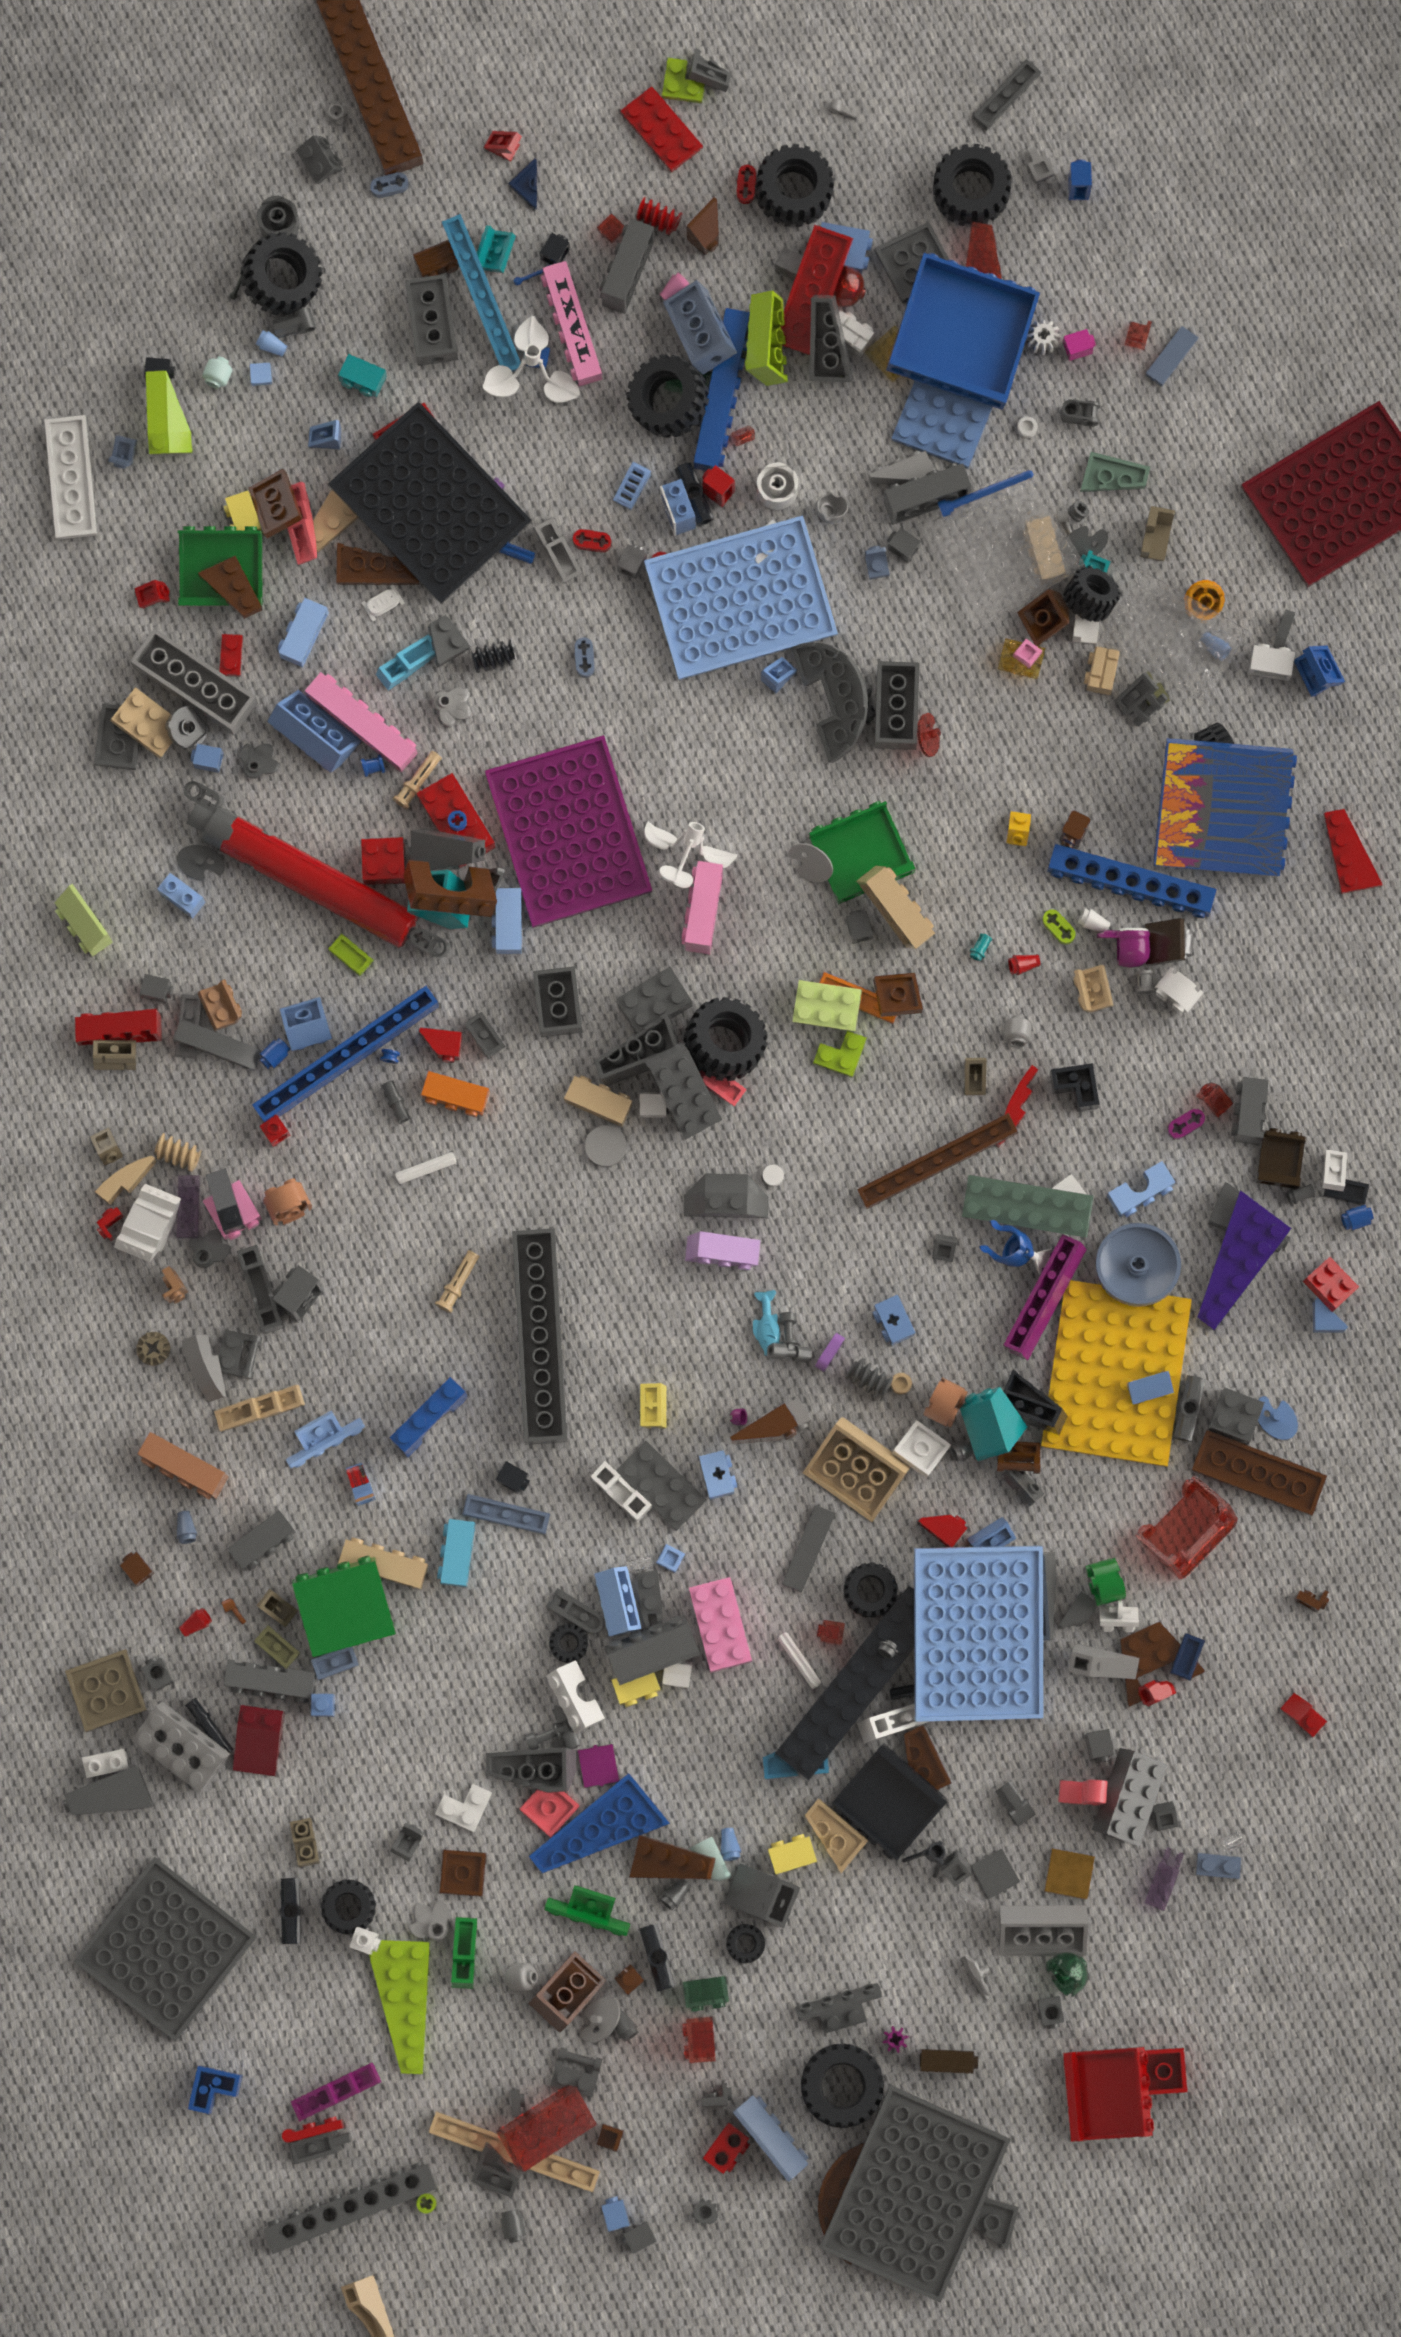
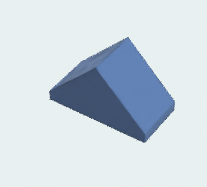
M333 420L310 427L308 447L340 449L342 433L340 421Z
M781 657L762 670L761 681L773 692L777 693L797 672V669Z
M1318 1297L1312 1303L1313 1333H1343L1348 1326L1334 1312H1331Z

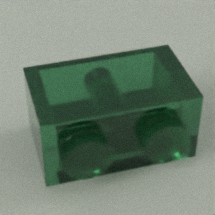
M726 1976L683 1982L686 2008H691V2012L702 2011L705 2005H712L713 2009L726 2007L725 2003L729 2002Z

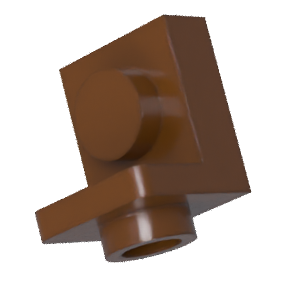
M1300 1590L1294 1600L1314 1612H1318L1320 1608L1324 1610L1329 1601V1598H1327L1329 1592L1324 1590L1317 1600L1315 1599L1316 1595L1308 1590L1302 1592Z

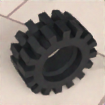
M566 1623L558 1626L552 1632L549 1646L552 1654L559 1661L566 1663L577 1662L586 1654L588 1639L582 1628L575 1624ZM572 1635L576 1638L577 1646L573 1651L567 1652L561 1648L560 1642L564 1636Z
M738 1925L728 1934L726 1940L727 1951L737 1962L752 1963L763 1954L765 1938L762 1932L753 1925ZM743 1935H749L754 1940V1948L750 1952H742L737 1947V1941Z

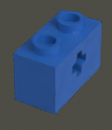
M1076 160L1070 163L1068 174L1069 200H1089L1092 187L1091 162Z

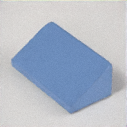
M1169 1371L1127 1383L1133 1405L1174 1393Z
M1001 1517L967 1538V1541L971 1547L1005 1546L1017 1538L1008 1522Z

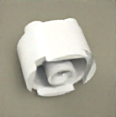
M771 463L764 467L757 478V495L761 503L765 507L774 510L785 509L794 503L798 494V477L796 472L784 463Z
M1170 967L1155 986V995L1164 1002L1169 1000L1173 1003L1172 1008L1182 1015L1183 1012L1188 1013L1203 995L1201 989L1197 992L1195 990L1196 985L1179 971L1174 974V968Z

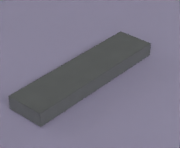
M1026 59L974 113L972 119L988 131L1041 75V71Z
M817 1505L815 1506L784 1578L783 1585L800 1592L803 1591L835 1516L834 1512Z

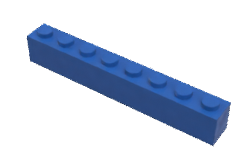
M730 308L725 309L723 324L737 353L713 368L709 394L707 396L709 402L708 406H705L706 413L700 429L694 458V469L707 471L709 468L712 470L715 465L717 467L724 466L725 455H722L723 447L727 448L729 436L726 435L727 428L731 429L733 416H730L731 409H735L737 397H734L735 389L739 390L741 378L738 377L739 370L743 371L745 358H742L743 351H747L746 343L748 339H746V335L749 331L750 312Z

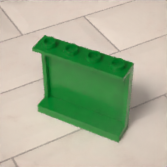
M183 526V530H177V533H179L180 593L178 606H230L206 581L199 577L198 573L233 556H236L261 606H263L262 531H257V526H245V530H237V526H224V530H216V526H203V530H195V526Z
M876 801L863 811L861 809L854 810L850 813V816L843 819L842 817L835 818L831 821V824L824 827L823 825H818L812 828V832L809 833L811 844L822 850L833 865V874L828 879V882L838 905L866 894L857 883V880L875 866L890 867L897 876L895 878L896 881L915 873V865L913 861H910L888 811L886 801L882 803Z
M363 1556L358 1558V1562L351 1564L349 1561L337 1564L336 1568H320L316 1570L315 1574L308 1575V1573H302L295 1576L296 1579L292 1580L293 1590L313 1657L396 1634L375 1557Z

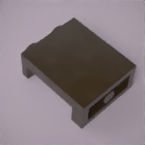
M1269 1128V1131L1265 1130L1261 1144L1256 1183L1285 1188H1299L1307 1137L1295 1131H1290L1287 1134L1281 1133V1130L1276 1128Z

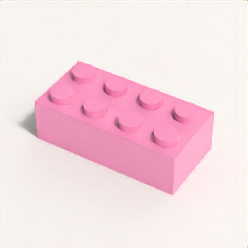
M698 861L697 867L693 866L692 884H694V887L689 888L688 904H691V907H686L685 924H688L687 928L683 927L681 939L682 944L685 945V951L710 954L723 876V864Z
M728 1577L690 1587L689 1592L710 1673L751 1663L752 1658L731 1578Z

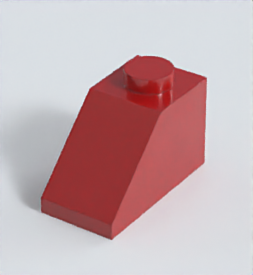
M420 1027L421 1037L436 1056L442 1058V1062L454 1063V1060H460L462 1032Z
M951 1514L923 1517L918 1521L920 1526L948 1548L954 1547L967 1530L965 1526L966 1521L958 1515L955 1517Z

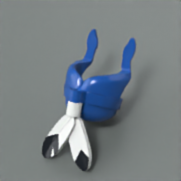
M990 1220L989 1222L994 1229L1008 1232L1012 1235L1004 1246L1002 1257L987 1245L979 1246L981 1251L988 1253L994 1261L1010 1267L1023 1266L1032 1259L1039 1275H1041L1054 1249L1042 1250L1036 1253L1033 1251L1031 1240L1025 1233L1013 1226H1002L997 1221Z

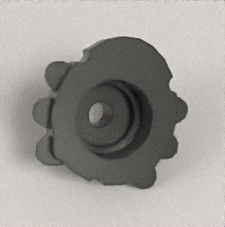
M702 2198L700 2203L696 2205L691 2217L696 2218L695 2222H700L702 2227L707 2223H714L718 2218V2212L715 2210L716 2204H711V2200L705 2201Z

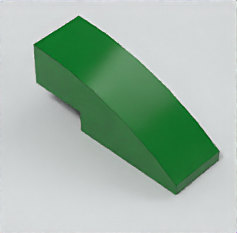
M456 1917L452 1958V1988L473 1989L477 1918Z

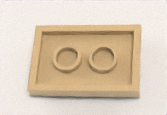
M135 687L110 721L159 759L173 743L165 728V723L170 713Z

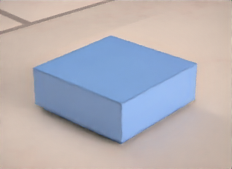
M270 362L250 364L252 386L272 384Z
M666 1544L656 1563L676 1573L685 1553Z

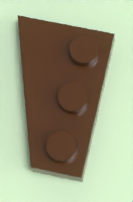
M236 556L198 573L199 577L224 598L243 619L263 610Z
M925 1725L905 1733L904 1739L908 1764L937 1790L952 1784Z

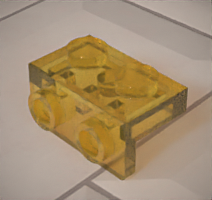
M1005 638L998 669L1038 679L1046 648L1038 646L1042 650V654L1029 669L1013 657V654L1023 642Z

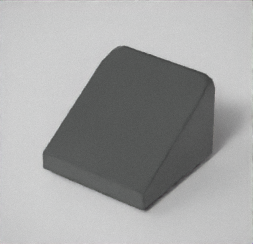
M936 1234L932 1259L953 1262L957 1238Z
M1173 1801L1153 1806L1152 1810L1157 1831L1179 1827Z

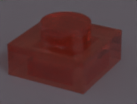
M611 213L597 227V230L610 243H613L622 234L624 225Z

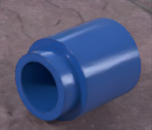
M280 1038L276 1041L273 1040L260 1053L262 1057L260 1062L267 1069L270 1067L275 1069L288 1056V1052L291 1049Z
M1365 1204L1346 1210L1344 1214H1341L1345 1230L1351 1229V1231L1371 1225V1220L1374 1219L1371 1208H1367Z

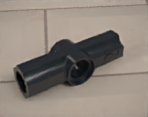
M691 462L679 465L674 471L678 480L682 479L695 514L697 526L706 525L714 520V516L703 493V487L697 479ZM691 491H697L699 492V496L693 498L689 496V493Z
M281 1878L280 1913L282 1944H301L300 1878ZM289 1905H294L296 1908V1914L293 1917H288L285 1914V1909Z
M658 1924L639 1928L657 1992L676 1987ZM655 1951L661 1952L664 1956L660 1964H655L651 1960V1955Z

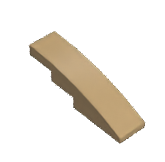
M294 1385L280 1391H273L256 1398L241 1401L216 1410L214 1413L219 1430L222 1432L304 1406L305 1403L300 1386Z

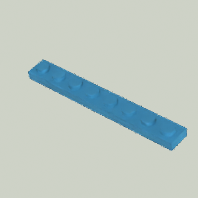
M461 214L442 221L443 227L499 365L506 366L513 372L518 369L521 361Z

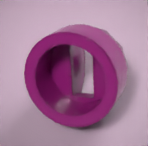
M744 1408L734 1409L730 1413L732 1415L730 1420L732 1424L742 1426L747 1423V1412Z

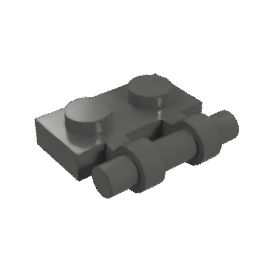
M1143 673L1115 701L1127 716L1135 712L1138 717L1133 722L1139 727L1143 722L1146 723L1156 710L1159 711L1164 706L1163 703L1168 700V697L1162 693L1157 698L1154 693L1159 687L1147 673ZM1148 700L1150 705L1144 710L1141 705Z

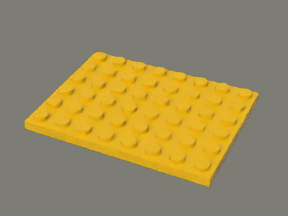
M1071 1280L1063 1294L1048 1397L1062 1407L1068 1417L1060 1435L1043 1430L1041 1447L1168 1467L1192 1299L1168 1295L1163 1300L1152 1305L1130 1306L1113 1299L1099 1284ZM1169 1371L1174 1393L1132 1404L1127 1388L1128 1382Z

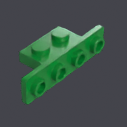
M574 1885L569 1904L548 1898L544 1910L552 1915H561L573 1922H583L595 1929L602 1928L611 1931L612 1934L617 1936H627L631 1925L628 1922L610 1917L616 1898Z

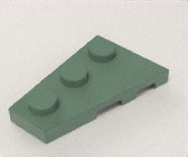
M1090 452L1080 492L1145 489L1151 467Z

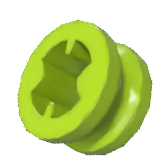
M429 2193L420 2195L416 2203L418 2210L422 2213L432 2212L436 2207L435 2197ZM425 2197L427 2200H432L433 2204H430L432 2206L430 2209L421 2207L420 2203H423L421 2201L422 2198Z

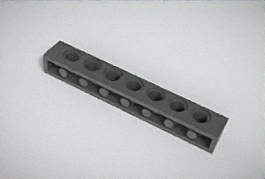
M423 2161L411 2165L412 2170L405 2173L402 2169L390 2174L391 2178L383 2181L382 2177L370 2182L371 2186L365 2189L362 2186L355 2187L349 2190L350 2195L342 2197L341 2194L330 2197V2203L321 2205V2202L308 2206L310 2211L301 2214L300 2210L288 2214L289 2219L281 2222L280 2218L268 2222V2227L264 2229L272 2254L437 2189L438 2186L429 2163L424 2165ZM410 2175L415 2176L418 2180L415 2188H409L406 2185V2178ZM388 2184H394L397 2187L395 2196L386 2194L385 2188ZM368 2192L375 2193L377 2197L375 2204L371 2205L365 2201V2195ZM347 2200H352L356 2204V2210L352 2213L345 2210L344 2206ZM327 2208L333 2209L336 2213L333 2221H328L324 2217V2212ZM308 2216L315 2220V2226L312 2229L304 2226V2219ZM285 2225L294 2227L295 2233L292 2237L284 2235L283 2228Z

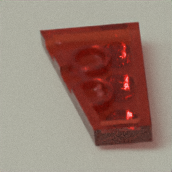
M972 222L965 267H974L979 272L991 273L996 275L997 278L1002 279L992 225Z

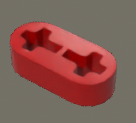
M749 164L741 166L738 171L736 197L741 204H749L755 197L756 169ZM746 171H750L751 174L749 182H745V175H742ZM744 187H748V194H751L747 198H743V194H740L744 192Z
M579 529L573 534V544L580 550L605 553L612 545L610 536L604 532ZM585 535V539L591 541H584L583 544H580L576 538ZM601 538H605V542L608 544L600 547L598 542L593 541H601Z

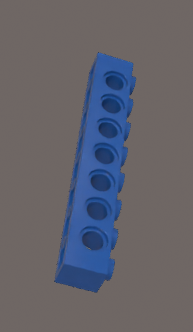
M1058 844L1054 846L1047 871L1055 878L1062 879L1063 876L1068 877L1077 884L1085 882L1098 890H1103V888L1110 889L1116 895H1132L1131 898L1134 900L1144 901L1146 899L1152 901V904L1155 906H1171L1172 910L1183 913L1185 910L1192 912V915L1198 918L1209 917L1217 891L1215 888ZM1072 861L1076 864V868L1070 870L1065 866V863ZM1093 867L1096 870V874L1088 875L1085 869ZM1107 873H1114L1117 879L1109 881L1105 875ZM1132 878L1136 881L1137 885L1130 887L1126 884V880ZM1146 885H1155L1157 891L1149 892L1146 889ZM1174 890L1177 893V897H1168L1166 891ZM1189 895L1195 896L1197 903H1189L1186 897Z

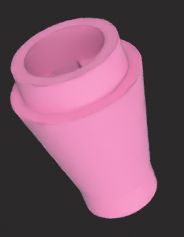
M678 272L676 275H672L659 295L664 300H667L688 286L689 282Z

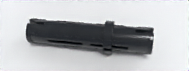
M197 1698L192 1699V1701L185 1705L197 1720L195 1723L202 1727L209 1738L229 1753L234 1750L210 1718L211 1714L204 1710Z

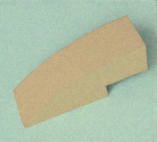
M151 1155L126 1165L104 1181L95 1193L109 1205L114 1202L123 1189L131 1194L155 1165L156 1159Z

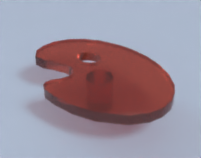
M931 713L922 714L917 727L919 746L926 757L935 756L940 744L939 736L941 731L939 728L933 729L935 718Z

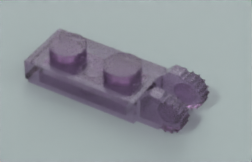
M1166 1847L1161 1862L1158 1863L1144 1901L1145 1904L1162 1911L1166 1909L1180 1871L1178 1869L1184 1853L1179 1852L1175 1858L1174 1867L1166 1865L1171 1854V1848Z

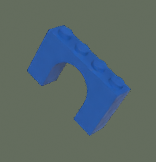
M450 1377L389 1437L392 1443L408 1458L423 1444L422 1438L441 1417L449 1411L454 1413L468 1399L466 1392Z

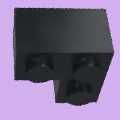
M1093 1063L1051 1069L1049 1075L1053 1094L1074 1092L1077 1112L1098 1109L1100 1104Z

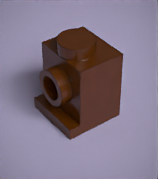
M631 1964L614 1978L627 1995L645 1981Z

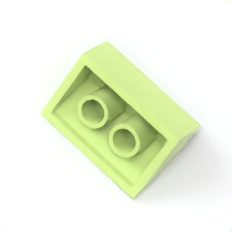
M69 885L54 902L57 906L55 912L61 921L67 920L69 923L67 929L71 935L79 937L81 942L78 944L85 954L89 952L93 957L113 942L74 885Z

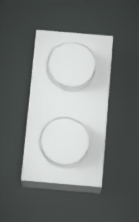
M1326 1150L1322 1188L1344 1191L1347 1153Z

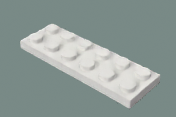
M86 415L44 419L56 540L97 536Z

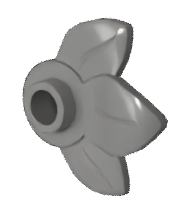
M454 688L450 692L441 691L437 693L433 699V704L439 711L440 721L444 725L452 727L455 719L464 720L471 718V709L465 702L471 694L462 688ZM441 698L447 699L446 705L441 703Z
M439 1900L433 1908L417 1904L415 1916L418 1922L409 1927L411 1932L418 1938L429 1937L434 1941L443 1940L448 1934L446 1922L449 1918V1910L442 1900ZM435 1926L441 1927L440 1934L433 1932Z

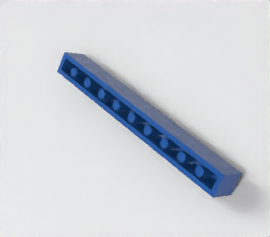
M424 986L256 1101L252 1106L263 1122H266L276 1114L278 1117L282 1116L438 1009V1001L428 987Z

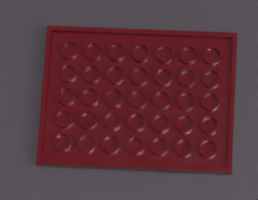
M1380 401L1250 478L1240 486L1308 588L1401 531V432Z

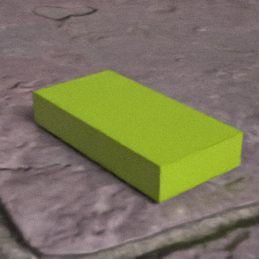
M342 933L328 948L333 955L359 976L374 961Z

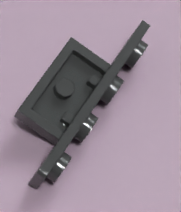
M878 1983L866 1984L858 1989L846 1990L841 1994L825 1996L817 2001L802 2003L796 2006L795 2010L799 2021L820 2016L824 2032L829 2033L866 2022L862 2003L881 1998L882 1993Z

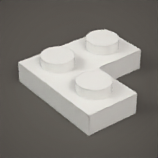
M472 1784L464 1803L443 1795L435 1815L475 1833L492 1792Z

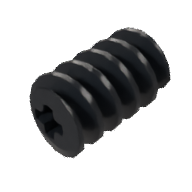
M511 639L508 640L507 646H505L503 641H500L499 648H497L495 643H492L491 650H489L487 645H484L483 651L478 646L475 649V653L471 650L474 668L477 673H480V667H483L485 672H487L489 665H491L493 670H496L497 663H499L501 668H504L505 661H507L509 666H512L515 659Z

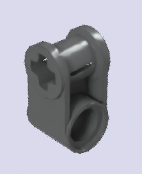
M1069 399L1062 405L1060 418L1066 423L1097 426L1099 425L1097 415L1100 403ZM1071 408L1075 414L1070 415L1066 413L1065 409Z

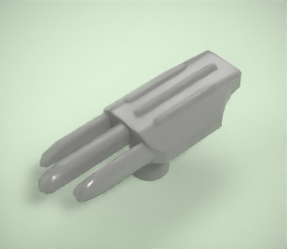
M969 1955L963 1956L961 1959L970 1979L975 1983L980 1995L988 2001L990 1992L983 1980L984 1975L989 1973L988 1967L983 1966L979 1968L977 1962Z

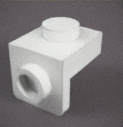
M356 1927L350 1948L372 1955L373 1951L377 1952L381 1939H378L379 1934Z

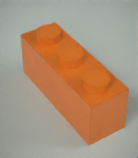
M428 1071L421 1096L425 1099L424 1102L430 1105L444 1104L448 1110L457 1111V1109L465 1111L466 1115L477 1117V1115L483 1116L490 1090L483 1086Z

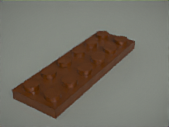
M1208 1430L1204 1434L1191 1470L1310 1516L1314 1514L1327 1475Z

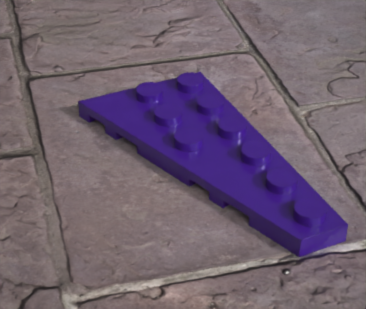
M1241 1190L1197 1318L1213 1330L1216 1329L1292 1229Z

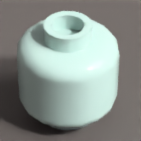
M220 356L217 359H209L202 373L205 379L204 382L216 389L226 386L233 371L228 364L229 361Z

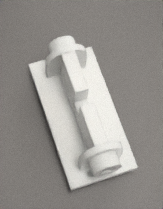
M124 1749L82 1757L86 1778L129 1768L127 1752Z

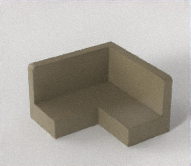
M1151 506L1140 557L1158 561L1165 560L1175 510Z

